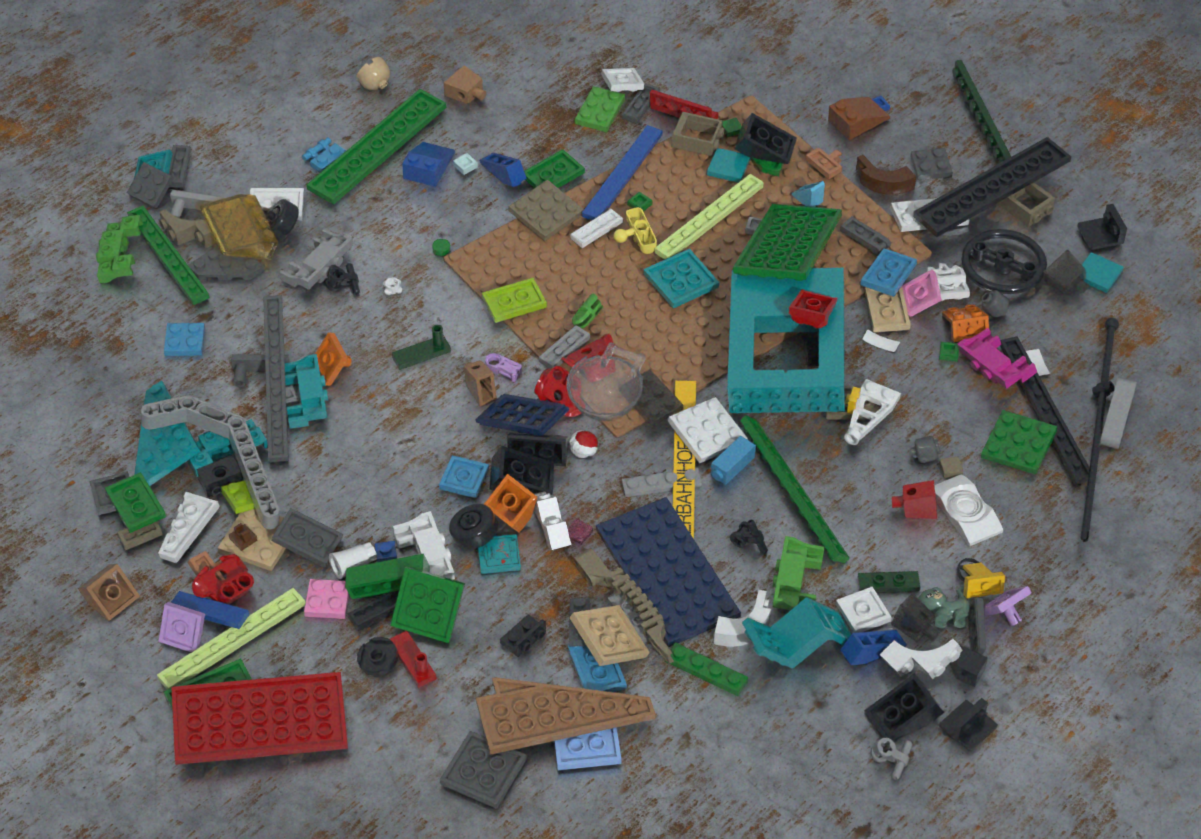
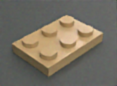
M902 286L894 297L865 287L864 292L873 332L910 330L911 324Z

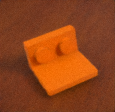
M966 305L965 308L960 309L951 307L947 311H942V316L951 323V339L953 342L972 338L986 328H989L988 315L976 305Z

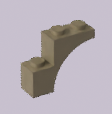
M166 209L160 211V226L163 230H167L169 238L174 240L178 246L195 238L199 243L202 242L205 248L225 240L223 226L215 216L204 220H185L172 215Z

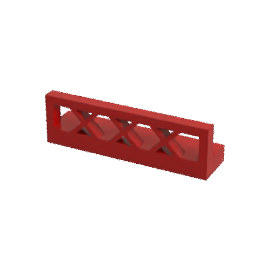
M656 90L649 92L650 106L653 110L678 118L681 117L682 112L718 119V112L712 111L710 107Z

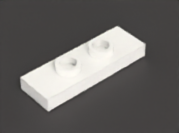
M609 209L571 233L570 238L581 248H584L623 223V218L612 209Z

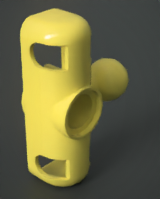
M639 207L627 210L626 220L629 223L630 229L616 230L614 239L619 243H623L629 236L633 235V240L637 242L641 252L644 254L653 253L655 247H657V239L643 210Z

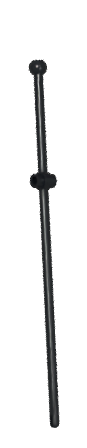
M1112 317L1106 319L1104 323L1107 336L1101 382L1092 388L1093 395L1098 398L1080 537L1083 542H1087L1089 538L1106 396H1109L1115 389L1114 384L1111 381L1108 382L1114 333L1119 327V322L1116 318Z

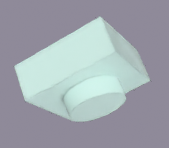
M466 153L453 160V166L465 175L478 168V162Z

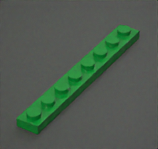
M140 206L127 212L128 216L140 215L143 221V225L139 226L142 237L192 305L209 299L208 291L146 208Z

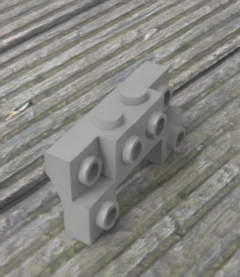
M324 228L322 230L323 237L321 239L316 237L313 239L316 249L302 261V267L290 262L287 272L280 271V279L293 287L299 284L308 290L316 282L322 283L329 277L331 268L339 267L342 264V256L353 246V238L346 234H335Z

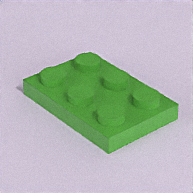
M593 86L575 118V124L608 132L625 101V94Z

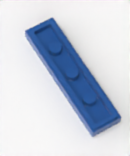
M179 591L171 601V603L205 613V620L237 629L241 628L250 615L247 609L197 597Z

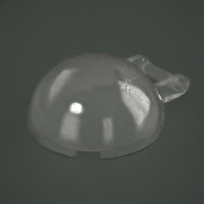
M610 342L602 356L596 355L590 358L585 356L572 367L567 377L568 395L575 408L583 415L598 421L617 420L627 415L639 402L642 394L643 376H641L640 369L644 364L646 355L643 353L636 354L616 347V344ZM612 354H616L627 359L635 361L634 365H632L631 363L621 358L613 357Z

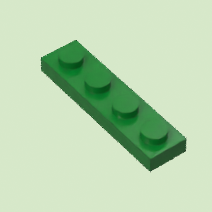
M676 642L670 649L672 652L671 657L674 662L670 663L671 665L733 695L739 696L748 682L747 676Z

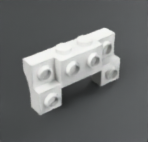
M431 511L422 513L411 521L393 526L394 536L399 549L415 544L418 554L424 553L430 565V573L452 580L455 579L454 570L450 562L451 554L449 548L445 549L444 535L443 533L439 534Z

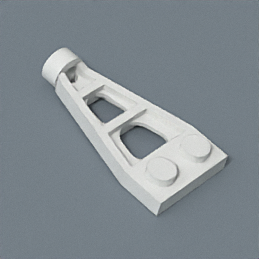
M866 379L861 387L856 408L853 410L849 429L844 435L846 442L851 445H857L866 434L893 411L900 399L901 393ZM865 401H870L882 407L876 413L864 409ZM860 415L870 419V422L865 426L858 423L857 420Z

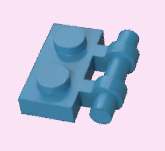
M327 137L324 140L318 141L317 145L313 148L307 149L306 153L302 155V159L304 161L311 159V167L321 173L346 150L336 143L329 146L332 141Z

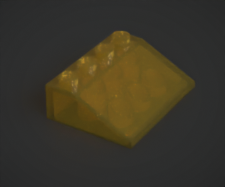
M238 194L200 206L222 255L272 258L279 242L271 230V226L256 195Z

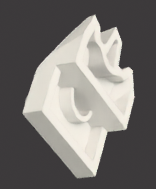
M939 263L938 269L928 267V271L932 269L936 272L942 301L945 299L959 300L969 298L970 291L966 284V274L963 268L957 265L948 268L944 263Z

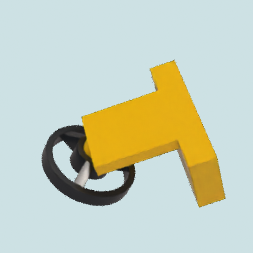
M965 558L957 565V575L964 582L963 595L966 598L1004 593L1005 575L1002 572L992 573L982 562L980 563L972 558ZM963 562H972L970 564L961 565ZM960 569L964 570L968 576L964 578L960 573Z

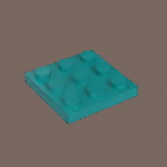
M690 248L644 269L645 277L673 309L720 286V282Z

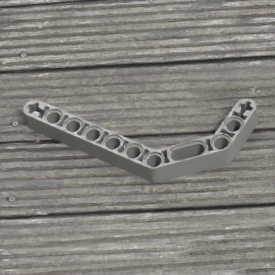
M190 395L142 406L141 423L145 429L150 430L189 422L228 438L262 526L266 529H274L279 525L277 501L246 421L242 416Z

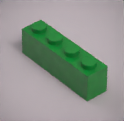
M423 553L347 568L345 588L351 599L399 591L405 567L408 566L430 573V565Z

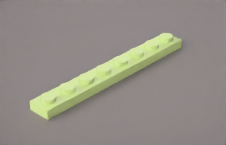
M749 174L655 247V254L665 260L680 253L762 189L764 182Z
M294 588L290 589L251 614L240 629L229 628L157 674L158 680L167 690L189 681L304 607L306 604L305 600Z

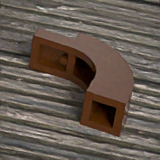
M864 155L857 157L856 171L861 175L860 183L869 190L880 194L898 195L915 189L916 175L907 166L894 171H884L876 168Z

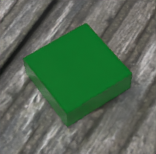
M737 118L723 121L722 128H725L724 133L727 137L740 133L742 125Z
M638 192L627 201V205L632 209L639 207L644 212L653 205V200Z
M940 342L939 360L958 362V343Z

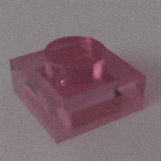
M577 518L568 528L569 538L581 545L593 533L592 526Z

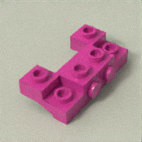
M986 328L972 338L963 339L957 344L959 352L971 360L970 364L975 371L979 370L987 380H991L995 384L1000 383L1006 389L1018 380L1024 383L1037 373L1035 364L1029 365L1024 356L1011 364V360L997 349L1001 345L999 336L993 337L989 328Z

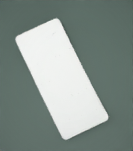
M867 330L862 338L871 345L892 352L896 351L900 343L899 341L877 335L870 330Z
M1039 349L1026 351L1031 362L1035 364L1039 376L1050 374Z

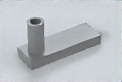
M172 190L170 194L173 204L170 213L178 218L181 217L183 208L222 214L226 210L223 197Z

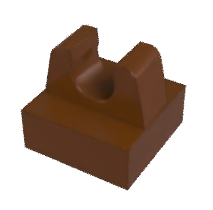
M241 523L235 526L234 531L229 534V539L241 551L258 541L257 535L245 524L242 525Z

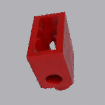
M934 480L904 485L903 496H892V508H904L905 517L937 519Z

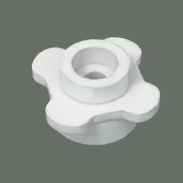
M394 277L388 278L383 282L385 287L384 293L386 295L401 293V281Z

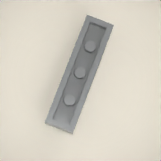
M695 468V471L689 469L685 472L686 479H695V487L702 486L698 468ZM671 471L622 479L625 497L673 490V483L677 481V475Z

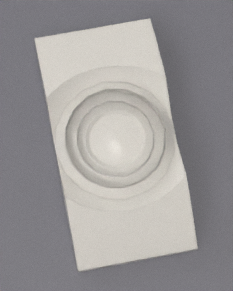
M960 474L935 485L937 504L969 547L1003 533L1002 525L993 508L983 501L975 484L967 477Z

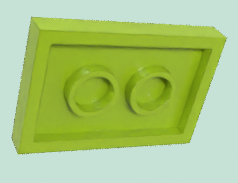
M534 278L482 293V299L495 323L547 308V302Z

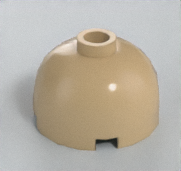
M375 57L371 59L373 62L370 65L366 63L356 76L358 78L356 80L360 85L368 90L385 88L390 78V69L382 57Z

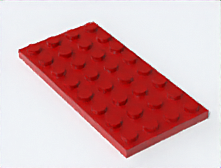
M341 672L172 687L175 765L348 749Z

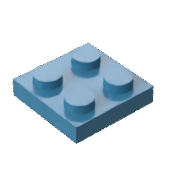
M167 323L164 355L202 356L205 324Z
M452 455L439 483V489L477 498L488 473L489 464Z

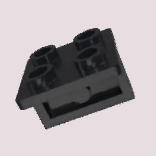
M981 698L974 705L968 700L962 702L940 722L939 727L966 749L972 751L997 728L998 724L987 716L988 702Z

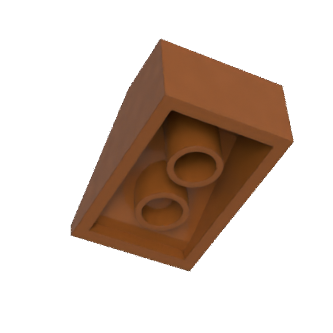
M870 97L841 99L829 106L828 121L848 140L890 119V115Z

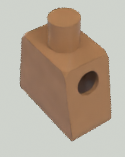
M465 65L444 82V95L468 104L475 98L483 100L486 97L482 78Z
M481 360L466 363L464 366L466 386L478 405L481 407L495 401L497 396L493 372Z

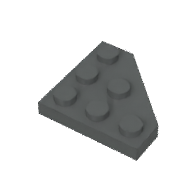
M230 238L188 264L199 280H207V277H217L218 280H232L233 277H242L243 280H251L265 271L264 265Z

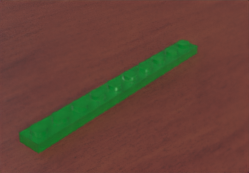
M745 415L740 420L744 425V431L752 437L753 444L762 452V458L770 464L772 473L780 479V485L788 491L790 500L798 506L800 515L806 518L809 523L808 527L816 533L818 542L828 551V557L834 562L838 561L845 564L850 557L757 419Z

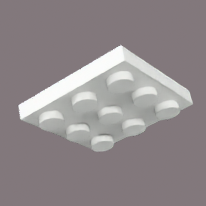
M716 397L669 416L668 419L669 424L699 463L720 455L740 436L748 440Z

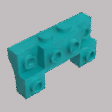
M317 354L307 355L301 360L285 363L286 385H299L302 404L287 407L290 429L309 426L308 421L327 418L325 401H328L327 389L323 390L322 388L326 386L324 375L320 376Z
M252 419L246 421L255 447L262 444L264 449L268 448L267 439L261 429L255 425ZM207 431L199 435V441L196 442L201 452L186 462L190 465L196 477H198V468L232 455L234 451L228 438Z

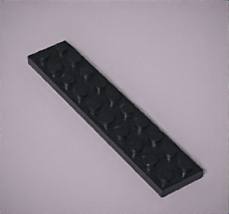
M1046 137L915 210L913 217L934 236L938 237L1071 162L1072 156L1050 138Z

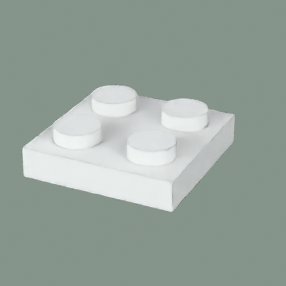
M635 68L602 69L601 75L611 91H637L644 89V82Z
M873 587L836 600L837 608L853 633L865 632L891 622V615Z

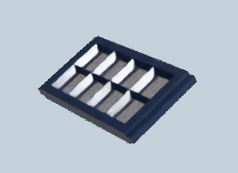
M503 394L475 420L476 423L483 426L541 436L569 411V407L560 403Z

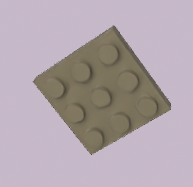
M546 180L508 206V211L544 241L578 219L584 211L580 205L549 180Z

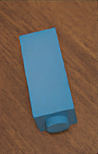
M742 436L738 437L711 463V476L726 485L755 458L756 445Z

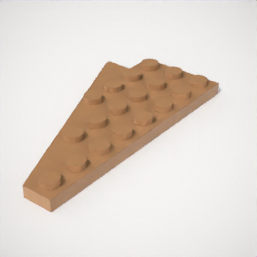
M498 677L492 678L495 694L476 698L490 755L656 718L650 697Z

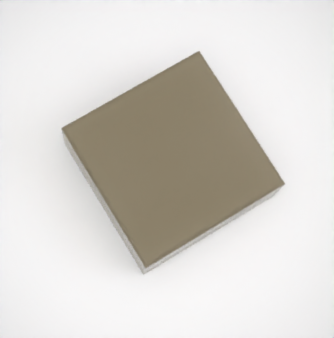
M959 456L939 460V466L944 479L953 478L960 474L963 475L964 471Z

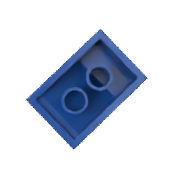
M426 142L420 143L408 152L402 163L403 179L436 187L455 154V150Z

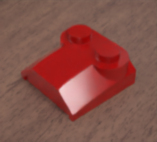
M802 289L789 306V314L791 319L798 324L822 328L828 324V317L835 307L838 298Z

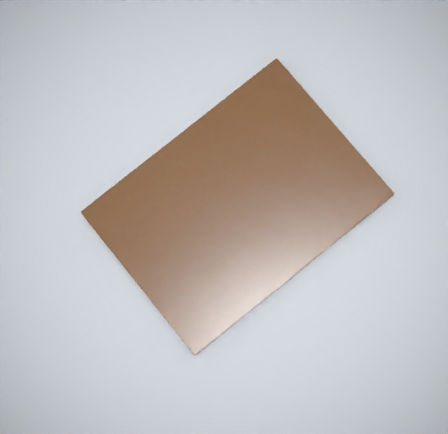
M748 96L719 111L718 120L725 121L737 118L742 125L753 113L797 137L790 163L788 165L784 164L779 177L762 173L752 158H750L743 179L752 174L764 182L763 188L683 250L685 251L689 248L720 282L719 288L673 309L644 275L645 268L664 259L655 254V251L651 254L641 252L637 242L633 240V235L629 236L623 243H619L614 239L616 230L630 229L629 223L626 220V211L632 208L627 205V201L638 192L653 200V205L647 208L644 214L657 239L658 246L738 184V182L707 176V170L715 151L712 156L674 148L672 147V137L653 147L609 207V209H612L623 218V223L584 248L575 243L570 238V234L592 220L580 216L544 241L516 218L444 256V262L482 301L483 292L534 278L547 302V308L510 318L503 322L538 358L574 327L572 318L591 294L597 295L604 308L589 325L583 328V330L590 334V340L582 347L600 339L605 334H610L613 339L612 350L617 369L598 381L588 382L585 380L582 368L576 370L564 362L560 366L579 380L580 390L578 399L615 437L624 435L674 406L675 380L696 381V392L728 374L731 277L734 264L752 237L751 234L745 233L749 217L763 219L772 204L804 206L792 195L794 191L802 186L824 181L823 202L816 207L842 209V216L813 268L844 267V306L865 295V287L860 285L861 279L878 257L873 254L872 250L840 231L841 225L850 217L856 218L887 237L891 241V246L887 248L888 250L917 259V264L926 260L932 254L931 250L909 231L900 232L895 219L842 173L828 179L805 160L806 155L814 151V149L754 96ZM687 129L685 133L686 136L711 141L714 135L692 129ZM724 133L723 138L719 139V148L739 152L734 149L739 134L727 137ZM616 166L565 192V194L585 209ZM800 332L754 333V359ZM586 351L583 354H589L591 351Z

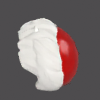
M576 431L572 434L569 441L571 452L579 458L593 456L598 449L597 437L589 431Z

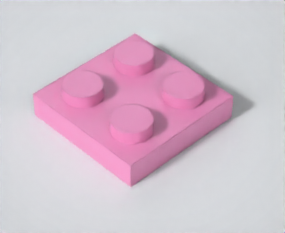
M932 269L902 285L910 317L942 301L937 275Z
M310 579L304 609L305 617L345 619L349 593L345 588L346 581Z

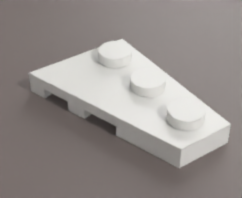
M304 188L250 189V207L269 212L275 203L281 199H286L298 207L299 215L297 220L302 221Z

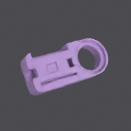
M491 353L485 358L486 366L494 374H502L512 379V382H515L522 374V365L506 357ZM492 360H496L499 362L496 365L489 364V362Z

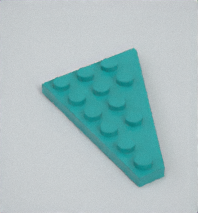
M162 380L146 390L144 405L172 399ZM186 422L150 430L145 429L141 423L134 475L141 472L149 486H151L201 452Z

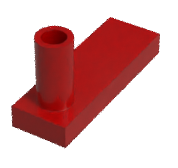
M408 631L390 638L398 650V658L418 688L437 679L436 673L427 661V655L420 651Z

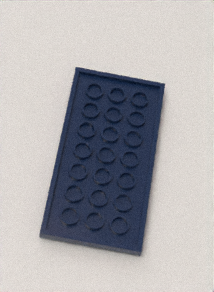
M667 497L596 525V531L618 567H621L624 575L628 574L631 581L634 580L636 586L641 588L642 594L645 593L647 595L648 601L651 600L653 607H656L658 613L662 615L666 631L664 641L668 647L673 646L675 642H683L716 628L719 616L732 619L741 617V611Z

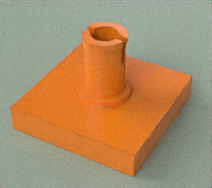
M328 332L315 354H317L320 376L324 375L325 384L331 386L343 367H350L352 360L344 352L335 333Z

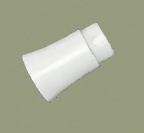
M370 542L329 554L331 568L335 576L340 580L346 576L347 568L367 565L377 559L376 551Z

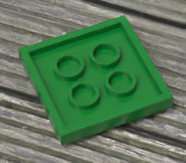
M1002 410L981 452V458L1036 475L1057 432V426Z
M405 567L390 626L449 643L465 583L412 567Z

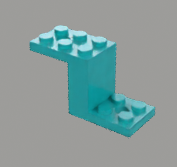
M808 597L771 627L748 617L742 622L746 629L744 632L754 644L753 649L759 656L767 657L771 661L774 660L782 666L785 665L792 669L828 639L844 645L851 636V632L839 612Z

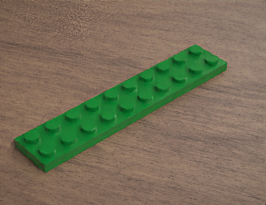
M419 89L306 184L307 190L334 205L447 108L446 102Z

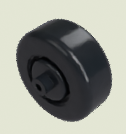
M281 199L275 203L264 219L262 225L263 236L276 243L283 241L293 230L299 215L298 207L286 199Z
M472 504L462 508L453 516L449 524V532L455 543L460 548L468 550L486 545L494 538L498 530V521L493 511L484 504Z

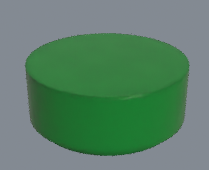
M446 239L435 240L432 244L433 253L438 256L447 255L451 250L450 242Z

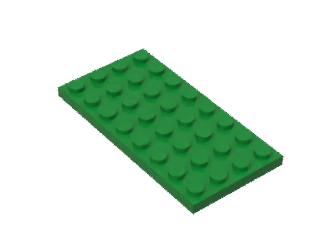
M772 204L734 264L733 273L740 274L741 276L756 275L761 278L776 277L777 279L790 278L796 281L806 280L842 216V209Z

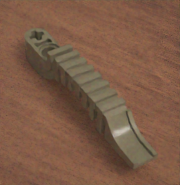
M591 547L575 556L573 560L577 568L592 587L595 585L614 587V594L616 596L623 592L622 598L624 601L630 598V606L635 605L634 610L636 613L639 612V618L642 620L643 635L645 637L650 636V643L669 664L674 662L671 657V650L664 643L666 631L664 629L663 617L658 613L657 608L653 607L651 600L648 601L647 595L645 593L642 594L641 588L636 586L634 580L631 581L628 574L624 575L621 567L615 571H609Z

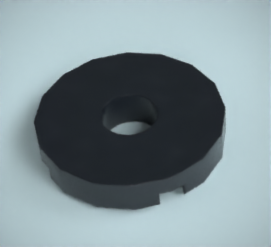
M385 637L369 639V642L363 644L357 653V662L361 670L367 675L374 677L389 673L398 661V650L395 644ZM382 653V657L380 659H373L375 654Z

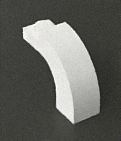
M758 590L755 607L746 617L739 619L718 617L714 635L715 645L735 647L751 643L752 640L746 636L744 632L746 629L742 624L747 617L766 626L769 625L771 609L768 608L767 591Z

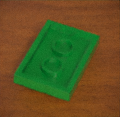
M562 149L525 170L527 178L525 180L533 188H536L546 180L560 188L583 175L585 168Z
M141 472L105 487L107 496L129 533L166 518L164 509Z

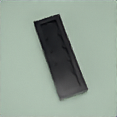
M399 591L389 592L347 613L349 620L356 630L360 631L392 615Z

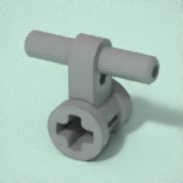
M882 738L871 748L870 754L872 759L878 763L888 760L896 764L891 777L898 780L903 768L908 764V755L913 743L906 740L900 752L896 750L895 743L891 739Z

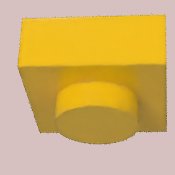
M853 387L851 394H847L845 404L848 405L847 413L853 414L857 400L860 397L861 388Z

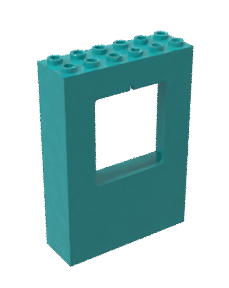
M844 267L812 268L807 279L802 281L790 278H761L756 275L741 276L740 274H734L732 270L727 384L729 413L845 411ZM802 289L838 298L835 307L828 317V324L826 326L815 328L807 324H798L791 319L789 306ZM819 332V368L787 370V373L784 370H754V333Z

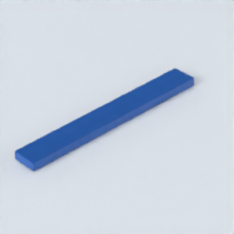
M649 125L645 127L584 209L582 217L594 220L609 209L661 138L663 130Z

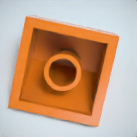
M507 474L484 505L491 508L496 516L520 533L531 519L538 497Z

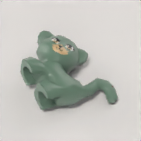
M961 585L956 590L959 599L955 601H947L946 595L938 587L925 590L919 597L912 599V605L916 609L928 614H935V627L945 628L949 620H952L954 626L958 628H964L967 625L966 617L969 616L970 604L968 598L963 595L964 585Z

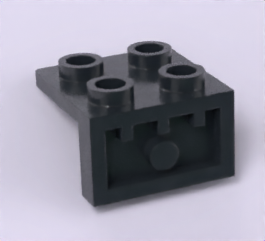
M1114 204L1106 205L1103 218L1077 224L1090 250L1124 244L1127 227Z

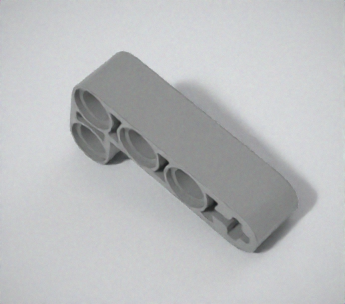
M1118 377L1100 445L1119 449L1137 381Z

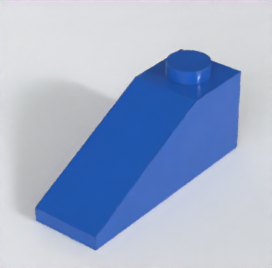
M491 153L479 160L503 184L516 187L523 180L527 179L519 159Z
M897 630L859 632L851 634L841 648V652L850 665H860L881 658L880 654L894 640L903 647H906L907 644Z

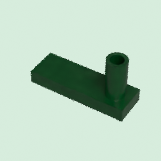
M434 325L432 327V339L392 352V358L398 369L401 370L451 352V347L443 335V327L441 325Z

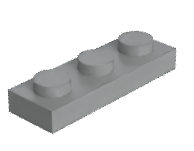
M575 325L539 356V362L548 368L560 366L563 363L560 359L562 357L566 358L567 355L582 347L590 340V334Z

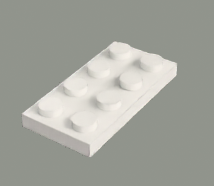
M937 198L891 203L890 210L900 232L926 230L927 228L913 217V212ZM969 219L958 226L968 225Z

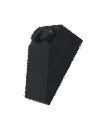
M751 113L741 126L734 149L751 158L788 165L797 137Z
M501 446L493 455L490 490L494 491L505 476L509 474L533 494L540 492L553 494L554 462L505 446Z
M915 673L864 710L881 736L891 740L925 727L945 713Z

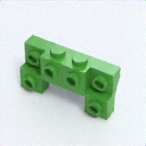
M140 215L122 217L121 222L107 224L106 231L102 232L101 239L99 240V251L96 253V260L99 263L97 278L100 283H109L117 277L133 275L134 272L131 265L135 264V259L132 254L126 255L129 244L127 237L141 235L139 226L143 225V221Z
M785 536L781 560L777 559L775 571H778V576L774 575L772 587H775L774 608L792 610L806 597L816 601V595L801 593L805 568L821 570L824 555L823 546L807 544L795 537Z

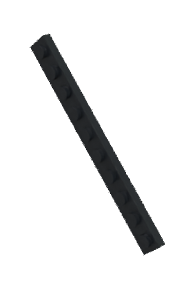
M1018 336L1000 340V347L1004 355L1011 360V364L1022 356L1026 357L1029 365L1032 364ZM1034 374L1024 383L1019 381L1040 421L1057 426V432L1052 444L1074 484L1088 482L1090 467L1039 374Z

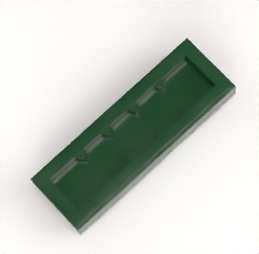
M918 571L858 573L857 576L859 591L873 587L876 593L920 591L921 588Z

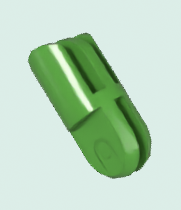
M591 294L573 316L572 324L574 326L577 325L582 329L585 328L604 308L596 294Z

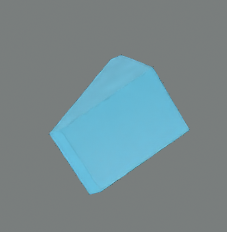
M821 181L804 185L794 191L792 195L804 206L816 207L823 202L825 183Z

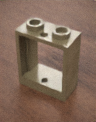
M682 112L672 135V147L712 156L714 151L719 148V139L724 136L725 128H722L723 121ZM687 129H692L714 135L712 140L708 141L686 136L685 133Z
M1032 183L997 204L1029 227L1053 212L1055 198L1037 184ZM1026 193L1040 204L1030 210L1016 200V198Z

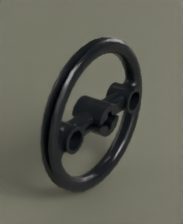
M1007 229L988 230L975 235L966 243L961 258L963 270L972 282L985 290H997L1001 294H1018L1032 289L1043 279L1047 267L1045 253L1036 241L1020 232ZM995 238L1018 241L1034 252L1039 267L1034 262L1021 263L1014 260V253L1009 249H1000L997 252L990 250L983 241ZM970 256L975 261H983L985 259L994 263L995 271L1000 274H1008L1011 271L1019 273L1022 280L1026 282L1015 285H1001L990 282L974 271L970 263Z

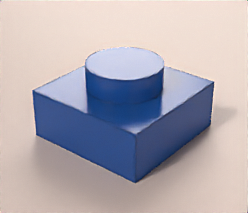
M395 541L375 543L377 562L397 558Z

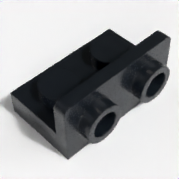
M528 614L500 638V644L519 657L522 653L529 651L537 640H541L545 636L546 621L541 619L538 622Z

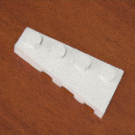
M185 492V500L183 504H180L178 515L171 523V531L167 533L158 552L160 558L177 563L219 509L218 501Z

